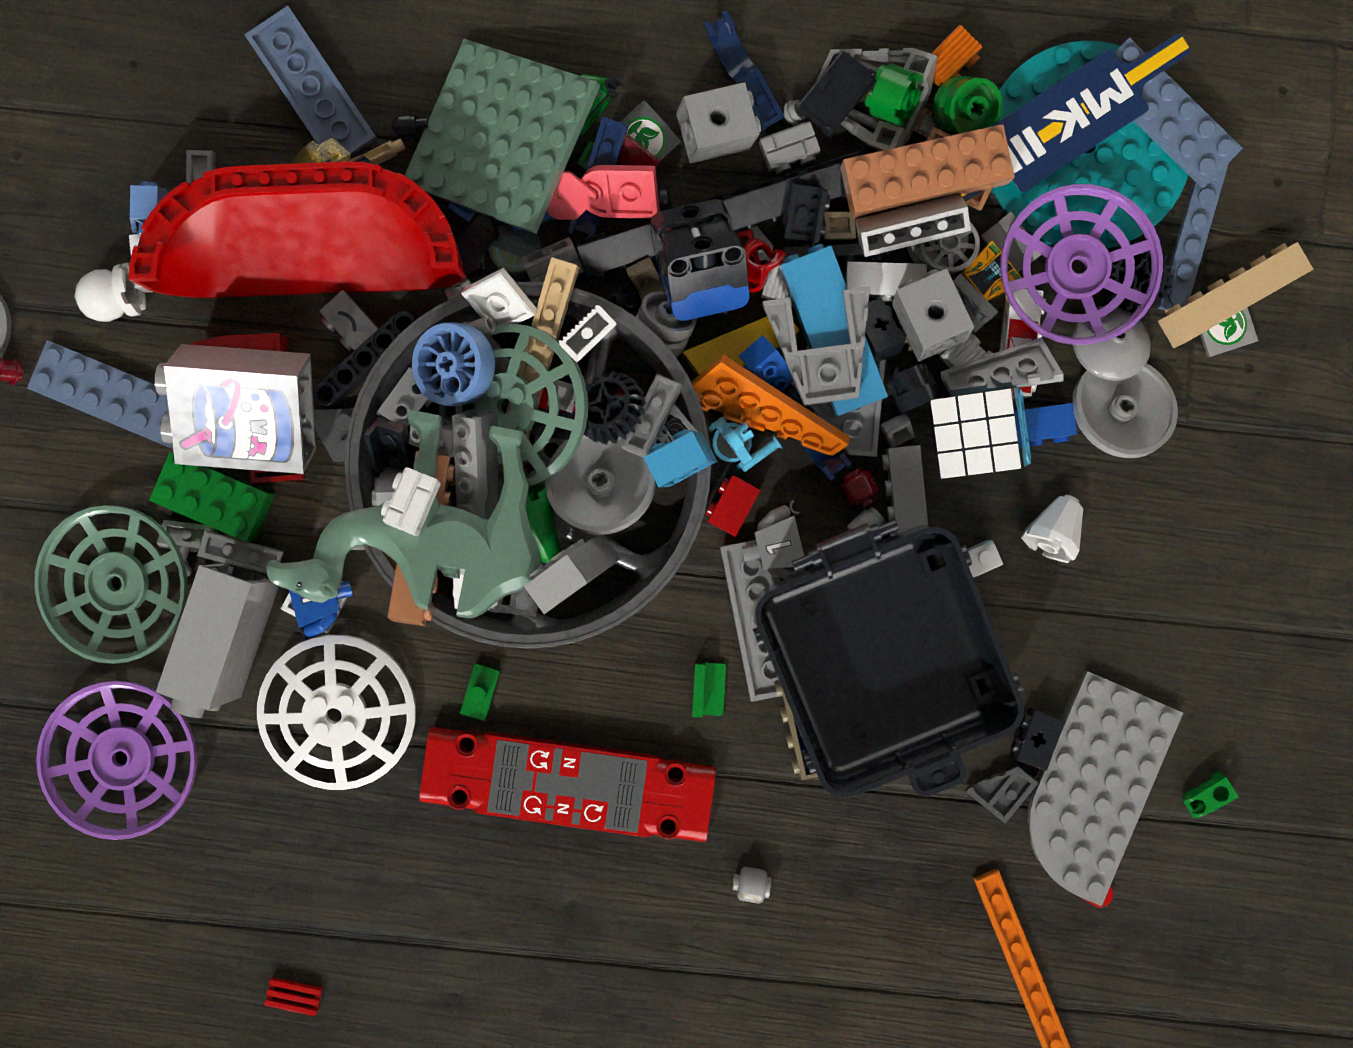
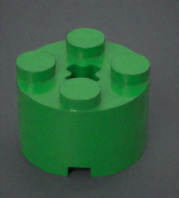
M894 64L881 65L876 74L877 82L873 91L871 90L868 93L865 106L870 108L871 116L903 127L906 125L903 122L904 119L910 120L920 101L922 91L918 90V83H923V76Z

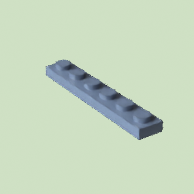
M1228 164L1204 188H1201L1193 181L1170 261L1173 265L1167 271L1168 273L1175 274L1172 279L1167 280L1173 286L1171 289H1165L1168 296L1164 299L1160 298L1161 303L1157 306V309L1166 311L1178 303L1181 307L1188 304L1186 299L1192 293Z

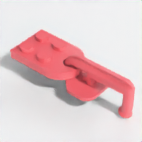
M597 165L588 169L581 179L570 171H563L547 212L551 217L559 220H575L586 209L594 215L606 218L651 219L653 215L660 212L655 166Z

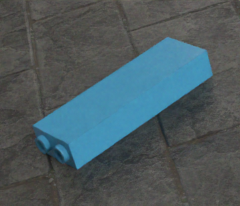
M823 244L808 249L809 254L799 258L798 254H794L784 258V264L779 267V271L809 349L849 344L842 291L848 289L832 246L824 248ZM866 337L862 356L859 397L830 402L834 416L845 414L888 397Z

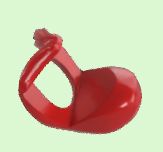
M757 238L750 240L744 246L749 292L756 293L764 288L768 280L769 271L780 265L786 257L785 251L778 249L772 251L767 243ZM760 246L766 255L773 260L767 264L758 265L750 260V256Z

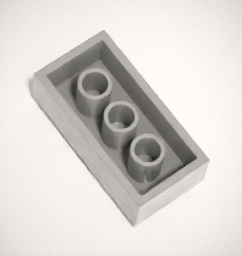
M589 534L561 551L550 562L530 574L529 577L532 580L524 587L543 614H545L619 561L620 557L604 535L593 537Z

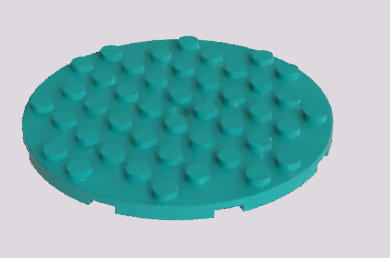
M1078 41L1061 44L1033 56L1015 70L1000 88L1003 107L999 121L1106 50L1111 49L1115 53L1121 46L1100 41ZM1132 121L1094 146L1091 153L1080 155L1026 192H1021L1013 181L1008 185L994 187L991 189V192L1002 206L1003 212L1006 215L1012 212L1017 218L1032 201L1058 187L1073 184L1102 186L1119 192L1133 201L1146 214L1153 226H1155L1166 216L1178 200L1186 184L1188 174ZM1090 195L1065 196L1068 212L1086 211L1100 215L1108 203V200ZM1054 200L1034 210L1023 221L1021 225L1027 233L1033 236L1042 224L1057 216ZM1118 206L1110 221L1124 233L1129 242L1143 235L1144 233L1137 222L1124 209ZM1084 220L1070 221L1073 235H1089L1095 225L1093 222ZM1059 224L1049 229L1039 240L1047 245L1055 246L1063 239ZM1104 229L1099 241L1106 249L1120 246L1116 238L1108 230Z

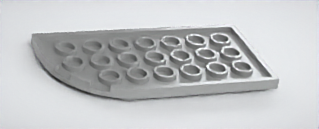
M1085 670L1063 721H1065L1048 769L1047 771L1042 770L1037 781L1038 784L1033 790L1028 808L1027 823H1029L1030 843L1034 854L1048 875L1069 892L1102 906L1183 713Z

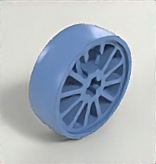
M447 322L429 328L420 337L413 352L412 371L418 388L429 400L444 406H464L477 401L489 389L495 372V357L489 341L479 330L467 324ZM450 333H451V343H450V341H449V339H448V337H447V335L450 334ZM439 341L445 352L437 348V344ZM433 353L438 356L436 362L431 361ZM475 357V362L470 363V359ZM433 366L436 367L438 372L435 375L432 374L431 368ZM470 367H475V372H472ZM441 379L440 387H438L436 383ZM454 381H459L458 389L454 388Z

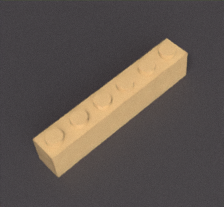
M1297 242L1289 247L1285 243L1270 251L1273 256L1268 259L1263 255L1250 262L1249 264L1252 268L1247 271L1242 267L1228 275L1231 280L1224 283L1220 279L1208 286L1207 288L1210 292L1203 295L1199 291L1187 298V305L1181 307L1178 303L1164 311L1167 316L1158 322L1172 347L1176 348L1312 271L1313 267L1299 243Z

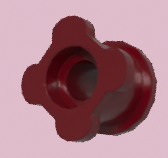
M0 358V380L7 381L10 385H15L17 381H21L24 368L20 365L19 360L7 361Z

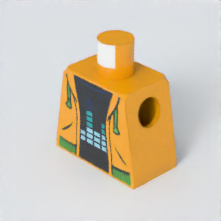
M993 241L983 248L973 263L961 273L987 301L1005 292L1000 274L1001 251ZM1008 261L1009 281L1021 279L1022 277Z

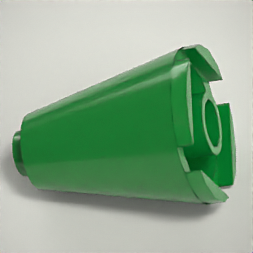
M539 485L529 488L526 512L532 534L542 558L541 560L543 563H547L557 555L561 548L554 510L547 497V487Z

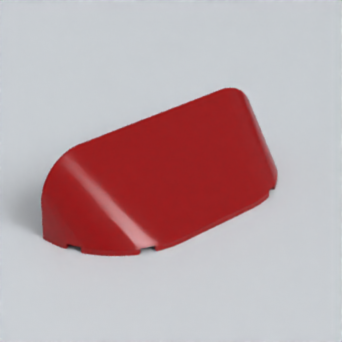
M347 161L223 167L204 172L203 177L190 183L185 181L170 191L150 212L141 227L144 231L139 239L138 246L134 245L129 265L130 281L156 293L190 298L340 293L342 290L347 293L433 290L454 287L467 281V275L451 227L443 212L425 190L406 176L382 169L379 165Z

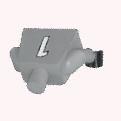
M796 499L770 511L758 523V531L754 532L757 543L742 546L745 562L761 558L763 569H767L770 575L782 579L805 572L810 567L795 571L791 562L804 556L795 516L802 511L795 512L792 509V504L797 502Z

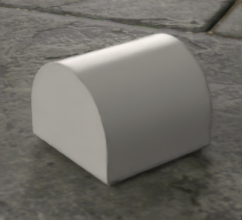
M905 413L880 424L881 431L891 448L915 437L910 419Z

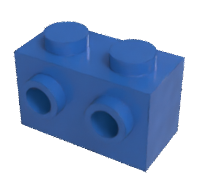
M763 335L739 355V358L745 364L743 368L780 392L785 390L794 381L786 361Z

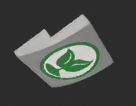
M1248 308L1200 334L1207 357L1258 341Z

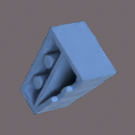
M143 181L140 182V185H130V223L132 234L143 233L144 230L141 227L148 215L159 201L168 194L166 189L160 188L155 182Z

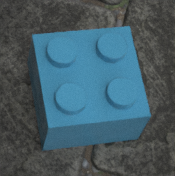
M685 429L673 436L674 441L664 444L661 442L648 449L650 454L643 458L658 487H671L717 462L702 432Z

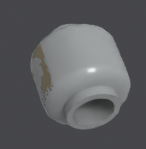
M743 867L739 875L734 874L732 890L737 891V898L739 900L759 904L764 901V898H769L771 877H768L765 870Z

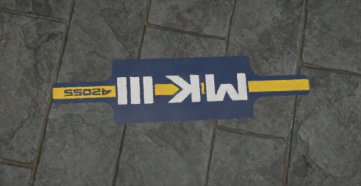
M1176 34L1132 63L1122 62L1113 50L1108 49L994 124L993 126L1004 125L1015 176L1012 181L1021 192H1026L1146 113L1149 106L1142 94L1144 85L1190 54V48L1182 35ZM981 191L963 194L962 197L966 202Z

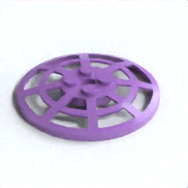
M1073 184L1058 187L1032 201L1010 226L1003 242L1000 257V274L1003 289L1016 314L1040 335L1056 342L1070 345H1090L1104 342L1121 335L1133 327L1146 314L1154 302L1160 288L1163 273V254L1160 240L1146 214L1133 201L1121 193L1092 184ZM1090 195L1108 200V203L1100 215L1086 211L1068 212L1065 196ZM1054 200L1057 216L1042 224L1033 236L1019 228L1034 210ZM1118 206L1124 209L1137 222L1145 235V241L1130 245L1124 233L1110 221ZM1084 220L1093 222L1095 225L1089 235H1073L1070 221ZM1059 224L1063 239L1053 248L1039 240L1049 229ZM1104 229L1108 230L1116 238L1121 249L1108 252L1106 247L1099 241ZM1013 238L1027 246L1022 262L1023 278L1009 281L1008 255ZM1150 250L1151 277L1147 292L1144 294L1130 288L1135 273L1134 255ZM1033 251H1036L1047 258L1045 272L1031 276V258ZM1125 259V276L1123 284L1110 279L1112 263ZM1074 260H1080L1084 263L1085 271L1082 274H1077L1072 270V262ZM1049 282L1051 287L1057 292L1051 306L1039 295L1035 288L1036 285ZM1027 288L1034 302L1047 313L1041 326L1035 323L1022 310L1014 297V291ZM1102 288L1117 294L1108 305L1100 310L1096 309L1092 295L1099 292ZM1067 298L1081 299L1086 314H1069L1062 312L1061 309ZM1124 298L1140 304L1137 310L1124 323L1113 330L1105 331L1100 318L1113 311ZM1057 318L1068 322L1089 321L1095 336L1068 337L1053 333L1051 330Z
M118 680L101 682L85 687L70 695L59 704L50 715L42 730L36 758L37 774L42 791L48 803L59 817L73 828L87 835L102 839L119 840L144 835L160 827L176 814L187 799L194 783L197 768V750L192 729L184 715L172 711L179 719L187 736L186 741L180 742L173 741L167 726L157 717L163 704L170 708L171 700L165 695L156 693V690L149 686ZM112 689H134L147 693L154 698L148 709L134 704H116ZM101 692L105 706L90 712L79 723L65 716L67 711L78 701L92 693ZM119 711L133 712L143 716L136 728L122 726ZM108 714L111 729L99 735L87 728L96 718ZM152 723L159 729L166 744L152 746L150 740L145 735ZM60 725L72 732L67 745L66 764L50 767V744L55 729ZM80 737L92 743L89 749L88 759L76 761V748ZM118 751H122L127 755L125 765H120L116 761ZM190 751L189 775L182 793H180L170 785L176 769V753ZM168 754V768L163 779L152 769L156 756ZM90 769L93 777L99 782L92 793L83 784L78 772ZM68 774L75 790L86 800L76 814L60 798L52 777ZM147 780L157 788L150 796L136 802L135 786ZM108 788L123 790L125 804H112L101 800ZM162 794L174 802L173 806L158 819L138 827L137 810L151 805ZM94 807L112 813H126L127 829L103 828L91 824L85 819Z

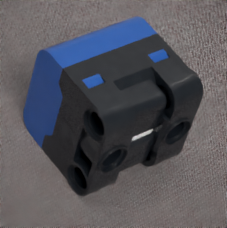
M718 199L660 211L653 215L650 224L656 265L676 319L681 321L738 309L747 304L749 301L746 253L739 236L733 232L732 220L723 201Z

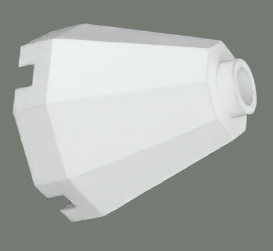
M1070 495L1056 498L1025 529L1021 537L1023 541L1034 551H1036L1037 546L1045 550L1042 555L1047 558L1065 563L1075 560L1080 549L1083 508L1079 504V500Z

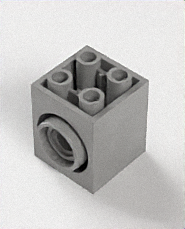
M745 82L683 97L676 116L690 164L746 151L751 148L759 136V132H761V124L758 116H754L752 109L754 106L753 95L750 90L747 91Z
M947 268L942 271L938 269L931 270L924 274L921 280L916 282L908 280L898 286L899 289L896 290L892 306L918 362L968 340L974 325Z

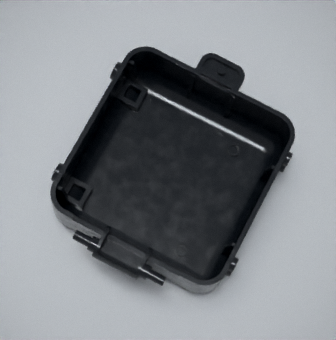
M896 519L879 526L877 524L868 526L865 523L816 543L815 549L808 551L809 554L791 562L795 571L812 564L817 567L764 588L754 601L753 617L757 627L752 630L759 647L765 645L808 751L803 754L811 775L817 773L822 786L834 796L841 798L854 797L904 776H908L912 788L918 795L924 797L932 796L959 785L964 780L966 770L960 754L1011 734L1022 721L1024 715V705L1020 694L1024 693L1022 684L1017 674L1010 671L969 566L972 565V560L966 546L964 544L960 545L957 538L946 529L921 525L882 540V536L899 530Z

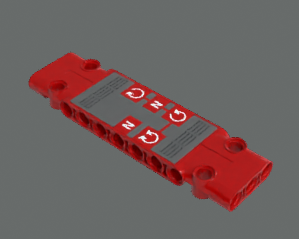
M430 727L419 801L447 805L457 810L464 808L473 809L475 813L639 837L659 835L664 839L680 838L706 842L716 767L686 763L678 759L665 760L661 756L525 736L496 732L481 734L473 730L460 731ZM465 737L471 738L474 741V749H465L462 745V739ZM673 767H678L683 771V775L678 779H673L668 774L669 770ZM463 790L467 794V800H457L455 791ZM666 819H670L675 822L676 826L672 830H664L661 823Z

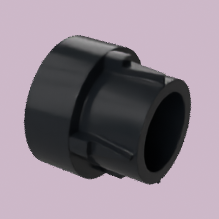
M921 363L891 376L889 379L893 389L891 393L900 414L942 397L933 375H930L926 364Z

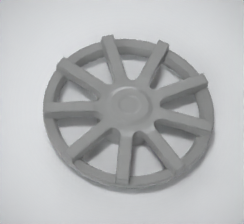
M970 222L971 231L936 239L937 245L925 247L924 243H920V253L926 263L932 269H938L939 271L947 268L949 274L969 267L976 259L980 248L979 235L973 224ZM973 232L975 244L961 242V239ZM960 248L974 249V252L968 259L960 251ZM940 250L939 255L934 261L927 255V252ZM953 254H956L964 263L954 267ZM944 255L948 256L949 267L938 265Z

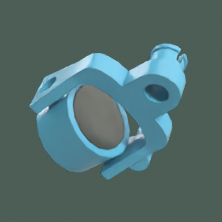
M724 416L717 419L708 428L711 432L716 428L718 429L712 440L715 454L721 460L728 463L741 461L736 465V468L738 470L742 469L744 472L776 449L782 448L778 440L773 436L771 441L750 455L751 437H754L752 431L747 430L749 427L745 422L742 425L727 423L728 419L724 418Z

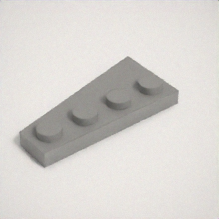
M1042 337L941 372V379L951 397L1063 381L1064 376Z

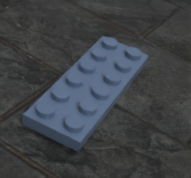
M286 6L244 34L329 162H344L377 140V137L289 6Z
M1130 37L1115 52L1118 59L1125 63H1132L1146 54ZM1164 71L1144 85L1142 94L1149 109L1133 121L1201 188H1204L1243 148Z
M46 341L27 389L173 449L172 443H164L161 438V420L163 414L169 411L167 395H159L156 392L155 384L52 341Z

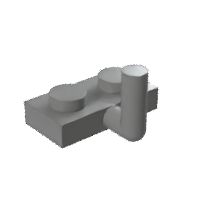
M163 520L162 527L173 538L181 552L187 576L191 575L192 569L186 560L189 551L198 552L204 530L215 533L218 530L207 525ZM159 534L157 540L159 548L170 549L165 539Z

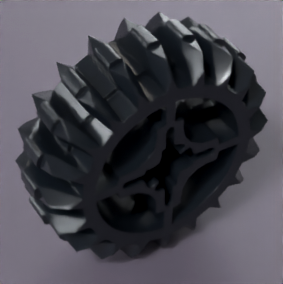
M1150 250L1134 255V257H1139L1138 261L1135 262V272H1138L1137 276L1134 275L1133 283L1130 287L1134 290L1140 291L1142 286H1149L1151 277L1149 264L1151 265ZM1163 254V273L1160 288L1152 303L1153 306H1158L1161 303L1160 298L1164 299L1168 296L1165 289H1171L1173 286L1167 281L1175 275L1167 272V269L1171 268L1173 264H1165L1164 262L1168 254ZM1124 259L1112 263L1110 279L1119 283V278L1124 281L1125 268L1121 267ZM1111 292L1107 295V299H1111L1117 294ZM1124 298L1119 304L1124 303L1123 310L1125 311L1130 310L1132 307L1134 312L1140 305L1127 298Z
M612 371L608 375L602 372L600 379L593 376L591 384L585 383L588 394V416L584 435L593 442H601L605 445L609 441L617 444L619 437L627 440L626 433L629 431L635 433L634 425L642 424L639 416L646 414L643 406L647 403L643 397V390L633 378L631 379L624 373L618 374ZM615 392H624L625 395L620 397L615 395ZM594 420H604V424H595Z

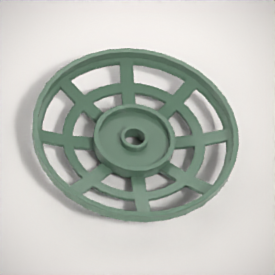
M519 324L495 326L493 333H488L484 336L487 337L504 332L520 333L514 349L493 350L495 358L511 357L507 372L495 374L486 393L473 403H475V409L495 412V426L523 432L521 460L522 462L529 460L538 473L526 478L528 486L531 487L555 476L573 458L586 429L588 394L578 363L559 345L558 339L532 326ZM531 336L548 345L559 356L563 364L548 371L537 358L526 353L525 350ZM522 360L531 365L539 373L540 377L529 383L525 378L519 376L518 371ZM470 367V370L475 372V367ZM568 374L571 378L575 394L576 411L574 420L558 416L559 397L554 382ZM544 387L547 388L549 396V413L538 410L536 392ZM505 399H508L511 403V409L507 414L502 411V403ZM439 404V416L447 419V406ZM456 406V414L463 412V406ZM535 421L546 424L541 437L532 445L526 433L532 428ZM555 427L570 430L571 434L563 451L551 465L546 467L537 453L549 442ZM496 445L497 472L499 476V464H502V458ZM498 479V487L503 488L504 480Z
M105 505L90 507L76 512L63 520L51 532L38 556L34 587L41 616L49 630L60 643L85 659L99 663L115 664L144 657L158 649L170 638L179 625L186 605L188 579L186 566L179 548L173 538L159 523L138 510L124 506ZM106 513L126 514L130 516L128 530L113 528L98 531L90 517ZM141 520L158 531L167 542L171 551L161 556L151 542L139 535ZM80 523L88 537L84 538L76 546L69 558L53 554L63 536L73 526ZM112 536L125 537L126 542L123 552H110L103 538ZM137 543L148 550L154 558L153 561L143 565L134 557ZM91 544H94L100 556L94 559L90 565L78 562L83 552ZM175 560L181 582L179 604L168 598L169 577L166 566ZM50 564L65 569L64 588L67 601L54 607L51 604L48 590ZM157 570L160 571L161 594L149 589L148 575ZM75 572L85 575L84 585L86 593L77 597L74 589ZM115 576L122 583L119 590H116L112 585V580ZM144 600L156 604L157 606L153 613L144 622H141L137 608ZM91 602L94 607L103 612L99 623L94 622L88 617L81 606ZM164 609L175 614L166 632L148 646L144 631L157 621ZM73 611L78 620L94 632L88 646H85L71 636L60 623L58 616ZM127 614L132 628L123 630L109 628L114 615ZM134 635L138 651L124 654L98 651L105 636L125 638Z

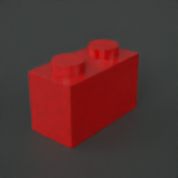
M733 475L730 480L725 478L718 490L722 494L718 503L712 501L705 514L709 516L707 522L736 537L761 490Z

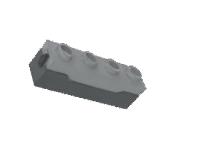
M469 409L452 416L457 508L473 513L482 519H490L499 501L496 444L489 438L488 434L490 427L495 426V412Z

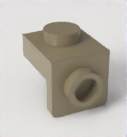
M650 257L626 268L628 276L638 290L642 301L651 292H665L659 272Z

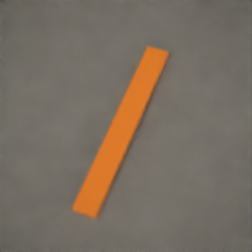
M995 868L973 877L1041 1047L1071 1048L999 870Z

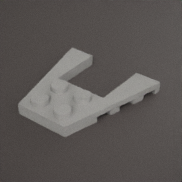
M870 287L842 291L849 344L797 351L790 298L763 301L764 310L804 406L859 397Z

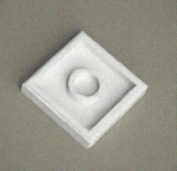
M504 268L465 287L461 292L481 318L486 315L490 316L495 326L518 324L534 316L538 310Z

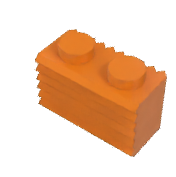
M959 25L931 53L938 57L933 83L938 88L949 78L960 75L959 72L965 66L970 69L980 59L977 54L982 48L981 44L962 25Z

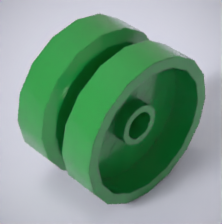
M960 75L949 78L939 87L934 97L933 113L935 121L942 130L953 135L989 128L996 124L1001 117L1003 107L1001 93L994 83L985 78Z

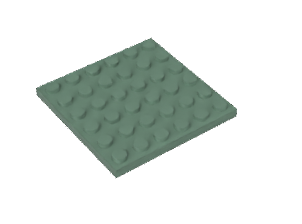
M463 39L428 120V128H425L405 176L414 181L429 195L537 234L600 85L597 81Z

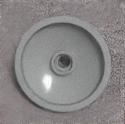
M1104 306L1096 307V309L1100 310ZM1116 307L1100 319L1105 331L1108 332L1124 323L1132 313L1123 310V308ZM1139 320L1133 327L1120 335L1122 339L1114 337L1107 341L1090 345H1073V348L1080 363L1090 373L1105 380L1119 381L1134 376L1145 366L1150 356L1151 343L1145 326ZM1089 321L1077 322L1073 337L1095 336Z

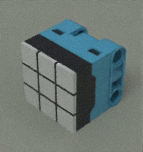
M1021 388L931 400L941 479L1021 469L1031 464L1029 437Z

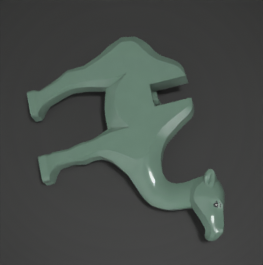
M409 410L408 423L420 434V448L414 462V470L436 479L437 452L443 424L442 417ZM491 426L489 429V438L497 445L501 453L504 470V485L501 496L490 519H482L463 509L440 505L437 496H435L419 536H414L389 526L382 521L384 516L381 515V510L384 503L379 506L346 512L333 518L323 530L313 559L292 563H280L277 560L269 561L266 565L269 580L273 584L293 591L303 598L323 603L338 595V589L343 576L344 561L348 552L355 546L368 545L383 551L398 564L409 587L413 601L420 609L429 612L437 569H439V571H442L443 576L460 579V575H464L456 613L457 617L473 618L485 613L499 599L524 589V586L532 580L529 575L541 566L542 558L532 534L526 512L529 486L524 474L519 450L522 446L523 432L497 426Z

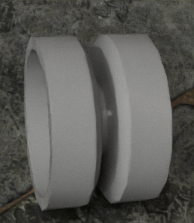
M662 291L651 292L646 295L636 315L637 319L643 322L664 342L675 357L683 353L697 322V318L684 321L676 319L666 292Z

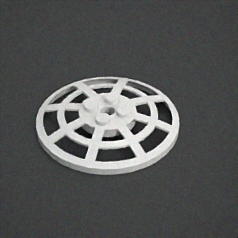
M328 634L300 642L286 651L273 664L260 688L257 701V722L266 749L285 772L313 787L327 790H345L371 783L386 774L397 764L413 736L416 723V702L408 676L400 664L387 651L360 637L346 634ZM335 644L358 647L371 653L377 659L367 670L351 662L335 660ZM324 645V661L309 665L297 675L285 665L289 659L300 652L315 646ZM385 665L398 680L406 703L389 705L384 688L375 678ZM336 669L350 671L360 676V678L352 687L343 683H337ZM325 670V684L314 691L302 681L312 673ZM278 672L288 683L281 697L279 713H264L268 688ZM368 684L377 694L381 706L366 707V703L360 693ZM294 689L306 699L302 713H287L288 702ZM331 708L338 709L342 715L341 720L332 721L328 717V710ZM407 714L404 736L398 749L392 754L381 746L388 733L390 716ZM382 717L380 731L374 741L364 734L362 730L367 719ZM303 723L309 737L301 746L293 738L288 724ZM265 724H280L286 742L295 752L287 762L278 755L272 746ZM354 740L367 749L354 758L344 760L342 746ZM317 743L331 747L333 761L319 759L310 755L309 752ZM373 754L386 762V764L371 775L356 781L347 782L345 768L360 764ZM304 759L315 766L334 769L336 783L313 780L294 769Z

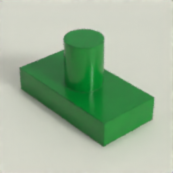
M479 663L474 664L460 714L486 721L501 670Z

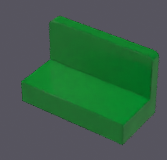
M695 662L692 717L703 718V715H723L726 665L724 663Z

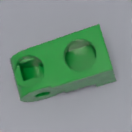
M1220 771L1212 775V779L1182 796L1181 799L1193 818H1200L1210 812L1212 813L1239 797L1227 777Z

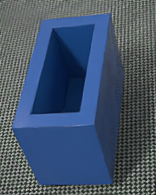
M1073 403L1025 410L1030 447L1044 445V439L1053 438V443L1070 441L1069 436L1077 435Z

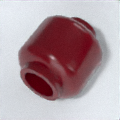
M859 468L842 477L844 481L840 487L851 506L860 504L861 508H864L876 501L873 496L877 495L880 489L869 470L863 471Z

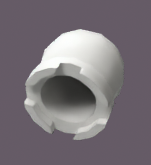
M130 263L115 265L112 272L107 269L94 270L85 274L76 285L75 300L79 309L86 317L96 321L110 322L121 317L124 313L130 317L142 314L141 310L146 309L145 292L134 288V282L129 280Z

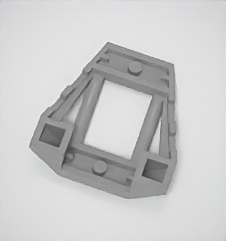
M881 48L879 51L831 49L817 80L842 50L867 69L871 68L875 72L878 71L879 67L866 61L905 64V69L923 76V83H918V90L922 91L920 101L910 120L904 119L905 126L900 127L889 122L877 120L855 109L841 123L844 128L859 140L875 149L884 151L904 146L909 141L931 93L938 59L937 55L915 48H903L900 51H890L889 48ZM857 123H860V124H862V125H864V126H866V127H869V128L875 130V131H874V134L871 133L870 131H868L867 129H865L864 127L860 126V125L857 124Z

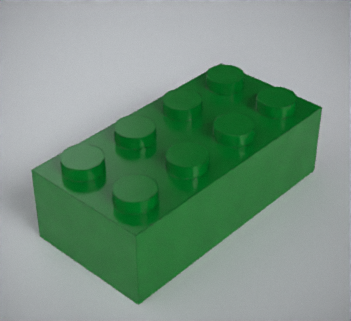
M169 452L149 501L245 542H256L276 494L214 467L175 464L174 452Z

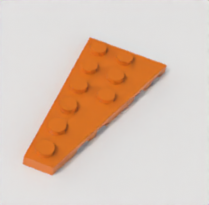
M725 355L719 357L691 381L703 411L708 412L709 409H713L723 413L726 419L740 424L745 422L748 427L762 432L765 428L777 432V437L786 440L788 437L800 440L802 446L830 456L835 455L849 445L850 436Z

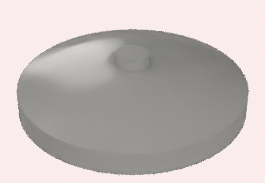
M1147 363L1134 376L1119 381L1105 380L1086 370L1078 380L1073 392V411L1080 430L1093 445L1108 454L1122 458L1146 456L1165 444L1176 427L1178 408L1174 392L1162 374Z
M583 435L573 458L560 472L545 481L547 497L553 510L571 528L592 535L615 533L635 523L649 507L655 492L656 482L643 457L623 450L621 446L625 439L619 437L617 444L609 441L605 445L601 442H593L589 437ZM568 440L556 450L549 465L561 454Z

